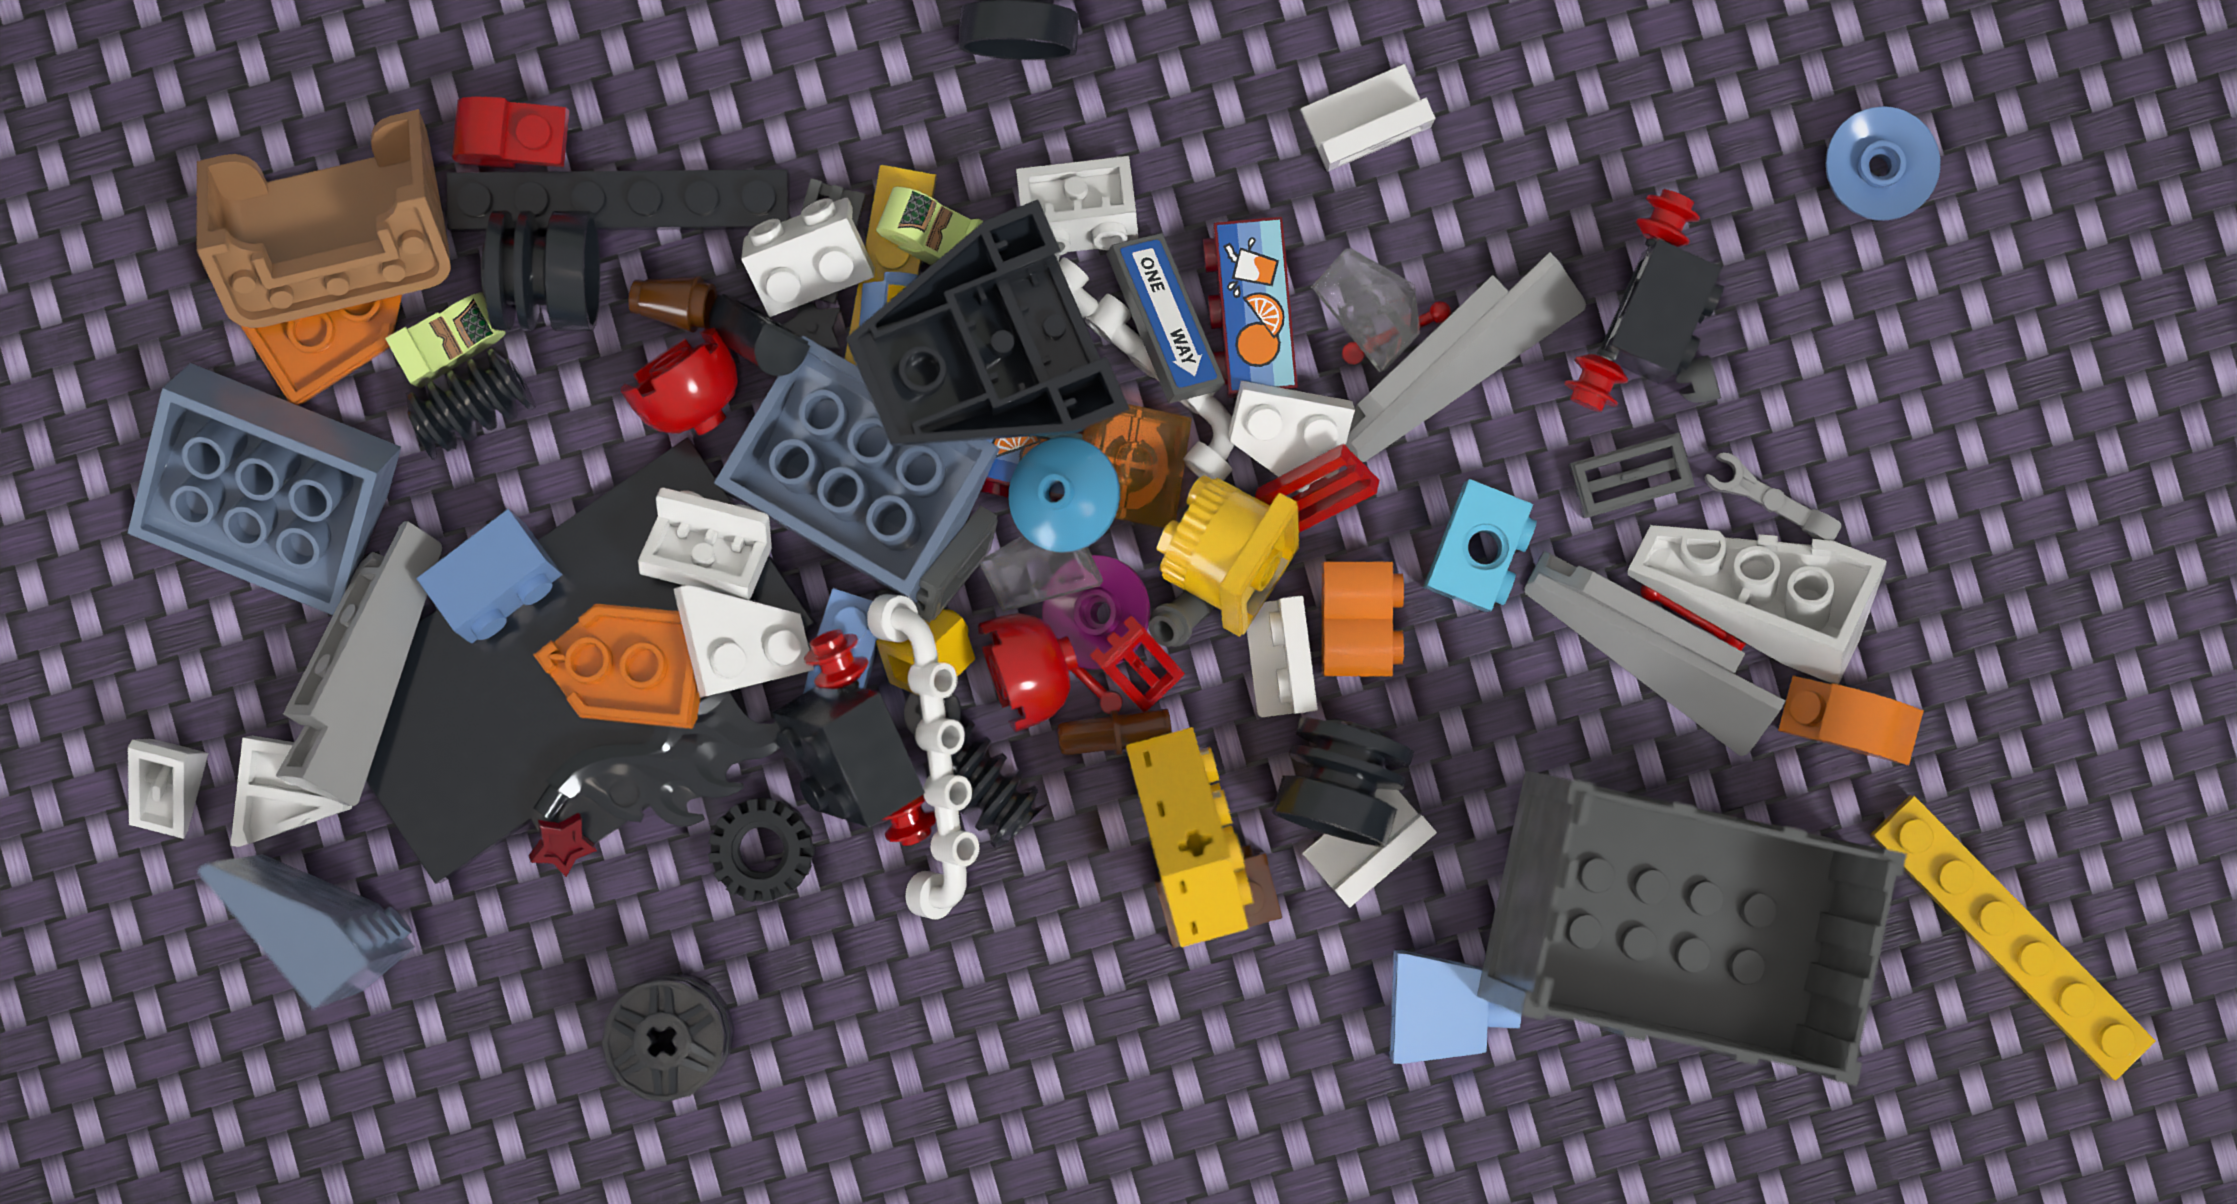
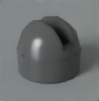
M1710 355L1694 358L1688 369H1682L1678 376H1676L1677 383L1692 382V384L1679 391L1680 395L1687 401L1706 403L1721 398Z

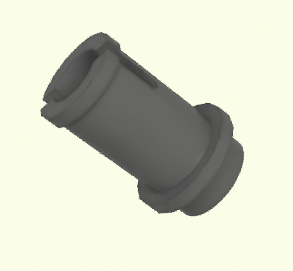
M1183 590V593L1170 604H1161L1152 611L1149 632L1152 638L1162 646H1181L1190 639L1192 629L1210 615L1214 606Z

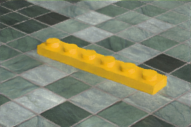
M1909 795L1870 834L1883 849L1907 854L1903 870L2109 1079L2116 1081L2156 1042L1915 796Z

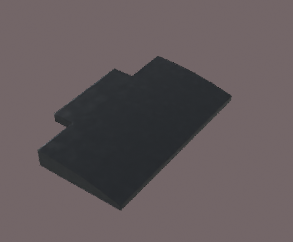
M688 437L538 540L560 570L562 576L552 582V589L541 600L531 605L523 604L506 617V624L495 635L484 640L477 639L471 644L453 631L438 609L418 622L366 781L435 884L446 881L531 821L540 833L538 820L560 823L579 812L582 819V835L594 844H597L629 822L613 816L592 799L578 795L573 799L568 797L553 820L548 819L533 808L549 785L546 780L562 764L579 752L598 745L643 743L649 740L654 732V725L579 717L566 700L565 694L550 674L546 673L534 657V654L551 640L555 641L563 635L594 604L679 611L674 589L685 585L642 575L639 572L638 559L658 517L656 497L660 488L679 492L691 491L701 495L703 498L735 505L729 495L714 484L716 476ZM769 555L749 601L801 614L806 632L817 623ZM645 805L642 808V812L649 808L650 805Z

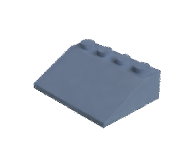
M802 336V338L809 341L808 344L811 346L804 361L792 373L777 377L714 484L739 502L759 512L766 513L770 520L897 594L910 598L916 604L918 602L916 600L917 592L921 589L919 586L921 577L965 525L999 452V448L987 440L891 446L858 367L807 337Z
M189 363L162 388L127 534L334 615L367 550L390 490L401 446Z
M260 854L206 863L197 870L199 875L313 1010L363 992L415 948L407 938L412 933L411 928L392 907L384 910L380 904L266 855Z

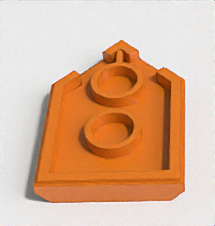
M402 295L266 327H241L287 400L300 406L390 348L385 338L394 333Z
M594 604L578 618L579 621L555 641L551 640L534 654V657L546 673L550 674L567 697L566 700L581 718L693 729L697 721L700 697L679 611Z

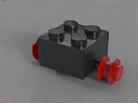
M1663 189L1660 196L1647 195L1646 200L1654 210L1650 218H1638L1636 224L1647 238L1645 245L1648 249L1641 254L1602 345L1598 348L1597 355L1587 354L1576 357L1575 362L1582 369L1581 375L1578 380H1566L1564 382L1565 386L1573 390L1570 399L1585 408L1602 412L1605 405L1617 407L1618 402L1612 397L1610 392L1614 384L1628 382V378L1622 368L1657 384L1674 374L1678 376L1682 369L1687 370L1701 341L1700 338L1693 335L1697 323L1701 324L1705 316L1710 318L1720 300L1724 286L1716 283L1722 267L1678 248L1689 245L1690 242L1682 232L1685 223L1698 222L1700 220V216L1692 210L1694 202L1680 193Z
M840 629L825 632L810 642L811 650L804 656V661L807 665H819L822 672L814 680L816 687L772 712L780 729L776 734L777 741L784 754L796 763L803 778V781L799 784L801 793L812 809L867 828L872 827L881 820L890 819L892 825L885 832L887 841L900 842L903 846L921 842L932 833L931 827L936 823L935 810H923L921 806L926 801L923 795L925 791L880 692L858 687V679L865 671L869 661L863 656L854 657L851 649L858 643L856 634H843Z

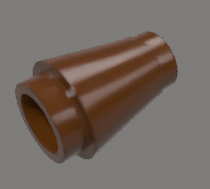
M701 276L635 279L629 291V310L631 313L641 314L644 317L694 333L698 328L709 329V313L717 298V290L714 284L704 283Z

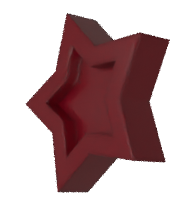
M578 812L560 823L538 820L541 839L528 857L531 863H553L567 877L576 859L593 853L597 849L592 841L582 835V819Z

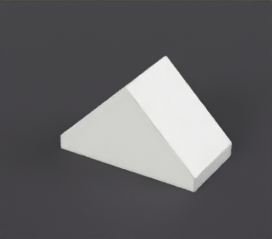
M133 739L128 746L129 825L184 839L189 829L208 753L156 739Z

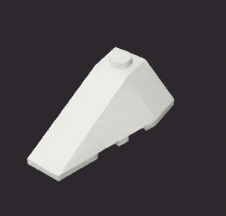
M1651 525L1628 568V576L1778 662L1827 682L1839 684L1862 635L1887 561L1831 540L1813 539L1812 545L1778 542V536L1759 534L1758 540L1727 538L1720 531Z

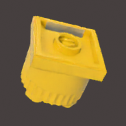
M1203 475L1196 480L1189 492L1187 504L1190 507L1184 514L1181 522L1178 523L1172 520L1162 533L1157 551L1165 555L1160 564L1159 571L1162 572L1165 580L1220 609L1223 628L1240 637L1242 634H1245L1299 549L1297 502L1278 493L1270 506L1220 478L1211 479Z

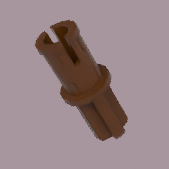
M1168 709L1118 715L1117 710L1110 711V717L1062 722L1057 728L1059 749L1064 755L1114 750L1115 755H1122V750L1126 749V745L1172 733Z

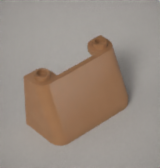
M419 109L389 116L380 120L374 126L371 133L373 158L266 182L258 164L247 156L229 154L197 161V252L225 313L231 321L248 328L266 327L428 289L441 284L448 277L451 270L449 244L428 133Z

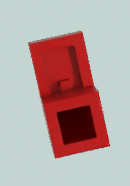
M499 97L460 98L457 100L452 159L458 164L515 169V163L564 167L569 110L566 107L509 102L506 98Z

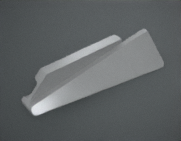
M1549 252L1510 291L1492 275L1354 408L1355 411L1346 446L1362 462H1366L1585 310V299L1553 254Z
M405 521L398 527V531L385 557L371 552L358 565L283 713L300 725L305 726L280 766L276 776L285 782L347 806H355L359 803L427 597L426 591L416 578L439 561L442 551V544L410 522Z
M1543 551L1524 587L1526 595L1736 754L1745 756L1752 750L1780 712L1785 700L1734 674L1745 655L1744 652L1601 575L1581 566L1575 567L1551 553Z

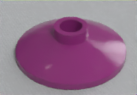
M1103 555L1081 557L1064 566L1052 579L1043 601V621L1049 624L1057 639L1068 636L1076 655L1078 667L1086 669H1102L1089 655L1097 647L1105 654L1112 647L1106 639L1114 631L1122 638L1129 631L1123 622L1130 615L1146 631L1150 620L1149 597L1140 577L1124 562ZM1107 603L1110 607V618L1106 623L1102 624L1098 619L1097 612L1102 604ZM1141 643L1137 644L1132 650L1135 652Z

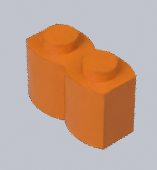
M1322 562V676H1393V665H1403V630H1393V608H1403L1404 577L1403 573H1393V562Z

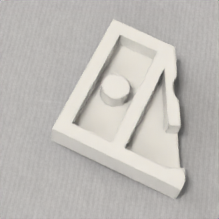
M1241 381L1228 432L1229 439L1235 446L1280 477L1343 443L1346 445L1355 411L1353 401ZM1337 469V470H1335V471H1333V472H1331V473H1329V474H1327V475H1325V476H1323V477L1330 478V477H1332V476L1338 474L1339 469ZM1310 484L1298 489L1297 491L1301 493L1307 490Z
M690 585L674 589L700 698L814 670L813 665H807L804 661V656L809 652L801 614Z
M259 736L242 738L231 846L240 847L350 810L352 806L341 804L285 782L276 776L295 742Z

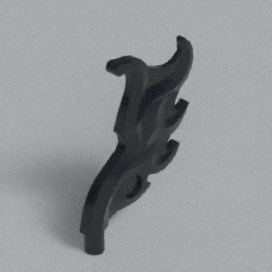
M729 691L701 697L698 717L693 729L654 725L653 735L643 743L606 744L583 750L562 764L546 780L549 785L533 808L548 819L553 820L567 798L573 799L578 795L592 799L613 816L627 821L642 822L644 818L642 808L649 804L655 813L667 823L680 827L693 826L704 821L705 818L703 814L689 813L687 803L699 797H727L744 788L743 783L727 781L726 774L728 769L733 764L741 761L762 759L773 754L780 748L776 737L780 729L776 721L773 724H760L748 718L739 708Z

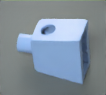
M1394 950L1390 1059L1393 1063L1405 1064L1485 1053L1487 1048V1027L1519 1029L1521 1015L1477 997L1482 967L1404 950Z

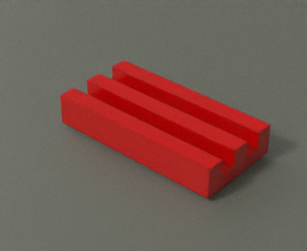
M1343 443L1260 486L1256 490L1255 498L1271 506L1278 493L1287 496L1310 484L1307 490L1290 498L1297 502L1298 529L1300 533L1377 494L1380 480ZM1343 466L1347 467L1346 470L1330 478L1323 477Z
M1130 615L1123 622L1129 631L1122 638L1114 631L1106 639L1112 647L1105 654L1097 647L1089 656L1145 713L1185 673L1138 621ZM1141 643L1167 671L1160 680L1132 650L1137 644ZM1123 658L1151 687L1144 695L1116 667Z

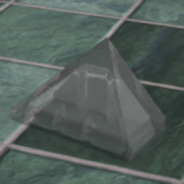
M1352 248L1345 249L1311 287L1379 372L1385 371L1420 334L1415 285Z
M1024 535L987 555L980 562L1003 612L1097 587L1103 582V578L1088 547L1074 552H1053L1036 546L1025 538Z

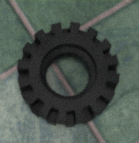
M771 798L747 800L728 809L729 811L724 816H721L715 824L717 826L714 833L710 835L708 843L711 844V853L708 854L709 863H712L715 873L713 874L718 882L722 881L727 887L726 890L732 895L737 894L743 897V900L751 902L773 901L795 890L802 883L805 876L809 874L812 867V858L815 856V846L812 843L813 833L803 820V815L789 807V804L783 801L772 800ZM757 827L769 828L776 832L784 846L781 862L776 868L768 872H757L750 869L743 862L740 854V845L743 837L750 830Z

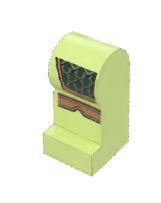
M894 187L876 231L885 239L898 245L899 249L929 265H933L984 221L980 219L971 220L939 204L935 199L919 191L905 187Z
M480 292L456 302L440 314L437 312L408 329L404 327L385 339L409 382L418 388H422L426 385V382L437 379L447 371L452 370L496 343L505 335V331H495L492 329L488 318L486 299L483 293Z

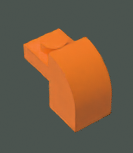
M1793 676L1778 731L1909 766L1924 710L1862 690Z

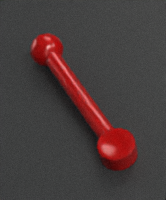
M1443 301L1435 302L1431 305L1429 312L1362 344L1357 342L1346 344L1342 350V358L1349 365H1357L1362 362L1365 354L1432 322L1443 323L1451 315V308Z
M1642 584L1640 594L1645 600L1660 602L1740 651L1746 645L1742 640Z
M1078 667L1071 670L1100 699V707L1105 713L1110 714V711L1117 710L1118 712L1121 709L1123 698L1120 693L1113 690L1107 691L1084 668Z

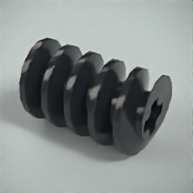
M490 349L487 351L489 369L484 371L476 362L470 359L467 361L468 380H462L454 371L449 370L446 372L448 390H441L430 380L426 382L429 400L423 402L412 391L406 393L408 417L417 437L432 460H436L437 457L435 442L447 452L456 450L457 440L455 431L467 441L475 440L477 438L475 421L479 422L489 431L496 429V410L508 420L517 418L516 399L527 409L532 410L536 408L524 378L511 359L504 360L497 352Z
M970 720L963 726L964 742L958 752L951 754L953 775L965 777L972 787V796L969 804L959 811L966 815L980 809L982 812L975 828L981 832L996 825L998 829L991 844L994 848H998L1008 843L1048 803L1035 809L1032 807L1039 792L1035 785L1020 792L1016 790L1023 775L1019 769L1005 775L1000 773L1007 759L1003 752L989 759L984 757L991 743L987 736L972 743L968 740L975 726V723Z

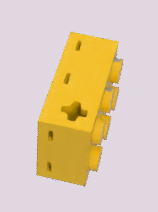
M1193 727L1126 745L1180 946L1185 947L1249 929L1243 906L1254 902L1245 869L1234 872V870L1245 868L1232 825L1222 828L1224 825L1232 824L1223 789L1221 790L1219 783L1209 785V783L1219 780L1211 748L1207 747L1199 750Z

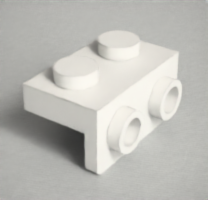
M847 197L835 202L829 198L818 200L805 207L801 215L780 222L779 219L764 221L752 228L748 236L744 238L741 260L769 317L874 277L875 267L852 220L853 207Z
M660 488L656 497L658 517L638 559L640 574L749 601L772 548L769 516L747 505H731L703 498L701 495L691 491L679 492Z

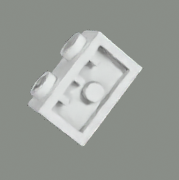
M1129 156L1016 169L1020 206L1037 199L1039 200L1061 250L1060 256L1073 251L1090 249L1109 250L1113 244L1138 239Z
M1303 596L1265 602L1247 629L1257 714L1260 717L1318 711Z

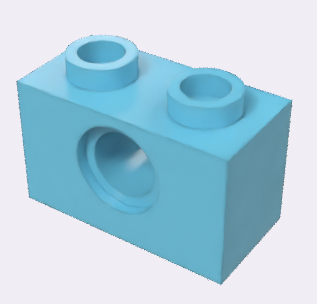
M1471 479L1465 481L1423 588L1483 612L1492 611L1495 602L1504 605L1516 577V573L1508 571L1516 549L1522 552L1526 551L1537 524V520L1529 518L1533 504ZM1475 533H1487L1497 543V556L1490 564L1477 563L1469 554L1468 543Z

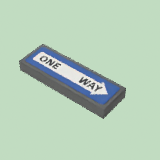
M1160 233L1111 245L1106 255L1168 404L1219 391L1225 381L1163 234Z

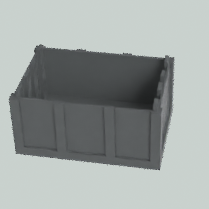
M1525 771L1477 997L1522 1016L1544 1020L1545 1014L1593 1024L1620 1036L1646 1041L1647 1036L1703 1047L1733 1060L1758 1065V1061L1761 1059L1799 1067L1833 1081L1857 1086L1862 1062L1857 1061L1894 884L1896 876L1902 877L1907 854L1807 833V831L1697 809L1694 806L1602 788L1595 786V784Z

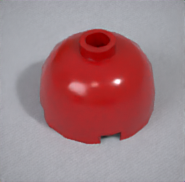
M716 328L699 332L705 342L692 348L688 341L684 339L648 362L633 374L639 383L636 388L625 383L623 384L621 393L633 411L645 424L664 433L679 434L693 428L697 435H703L726 419L722 408L733 398L738 379L734 359Z
M1014 613L978 623L979 635L990 633L992 644L983 646L982 651L1002 708L1011 705L1012 710L1015 709L1018 715L1017 718L1008 721L1011 728L1018 732L1053 717L1065 704L1070 692L1069 671L1078 668L1076 655L1068 636L1057 639L1047 622L1029 614Z

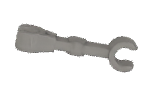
M1720 453L1715 457L1722 463H1727L1732 467L1733 478L1730 482L1723 483L1715 477L1706 474L1704 479L1711 489L1717 492L1748 497L1762 505L1766 511L1775 512L1802 527L1801 530L1813 539L1835 540L1841 529V523L1819 510H1810L1785 496L1781 490L1773 489L1758 481L1736 456L1729 453Z

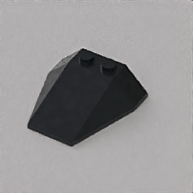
M1038 199L982 222L846 337V342L891 446L1072 434L1129 412V406L1107 356L1100 359L1060 267L1061 250Z

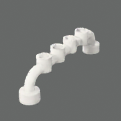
M1063 257L1059 262L1060 267L1087 325L1103 339L1112 342L1127 354L1129 359L1140 370L1158 380L1141 336L1126 325L1132 317L1130 310L1110 294H1106L1098 302L1082 289L1089 280L1088 276L1076 264ZM1216 392L1179 401L1186 408L1207 420L1213 430V439L1209 446L1197 441L1183 458L1184 463L1198 477L1206 475L1211 479L1220 478L1224 481L1232 471L1231 466L1226 462L1234 447V444L1230 442L1228 433L1232 416L1213 397Z
M883 594L878 596L870 605L867 622L871 633L876 638L894 642H903L909 639L913 647L915 663L909 670L908 684L910 689L920 696L922 720L916 728L915 736L919 747L927 751L930 776L926 779L923 786L925 791L923 795L926 802L935 807L938 831L931 840V852L936 860L942 862L943 874L921 871L914 875L907 885L906 903L910 911L915 915L930 919H940L946 916L952 907L962 899L967 886L966 866L971 865L979 853L977 837L971 832L961 831L958 812L969 804L972 796V787L965 777L953 775L951 754L958 752L963 745L964 729L958 721L946 719L943 698L950 696L955 690L957 675L951 665L938 662L933 634L926 621L918 614L914 602L905 596Z

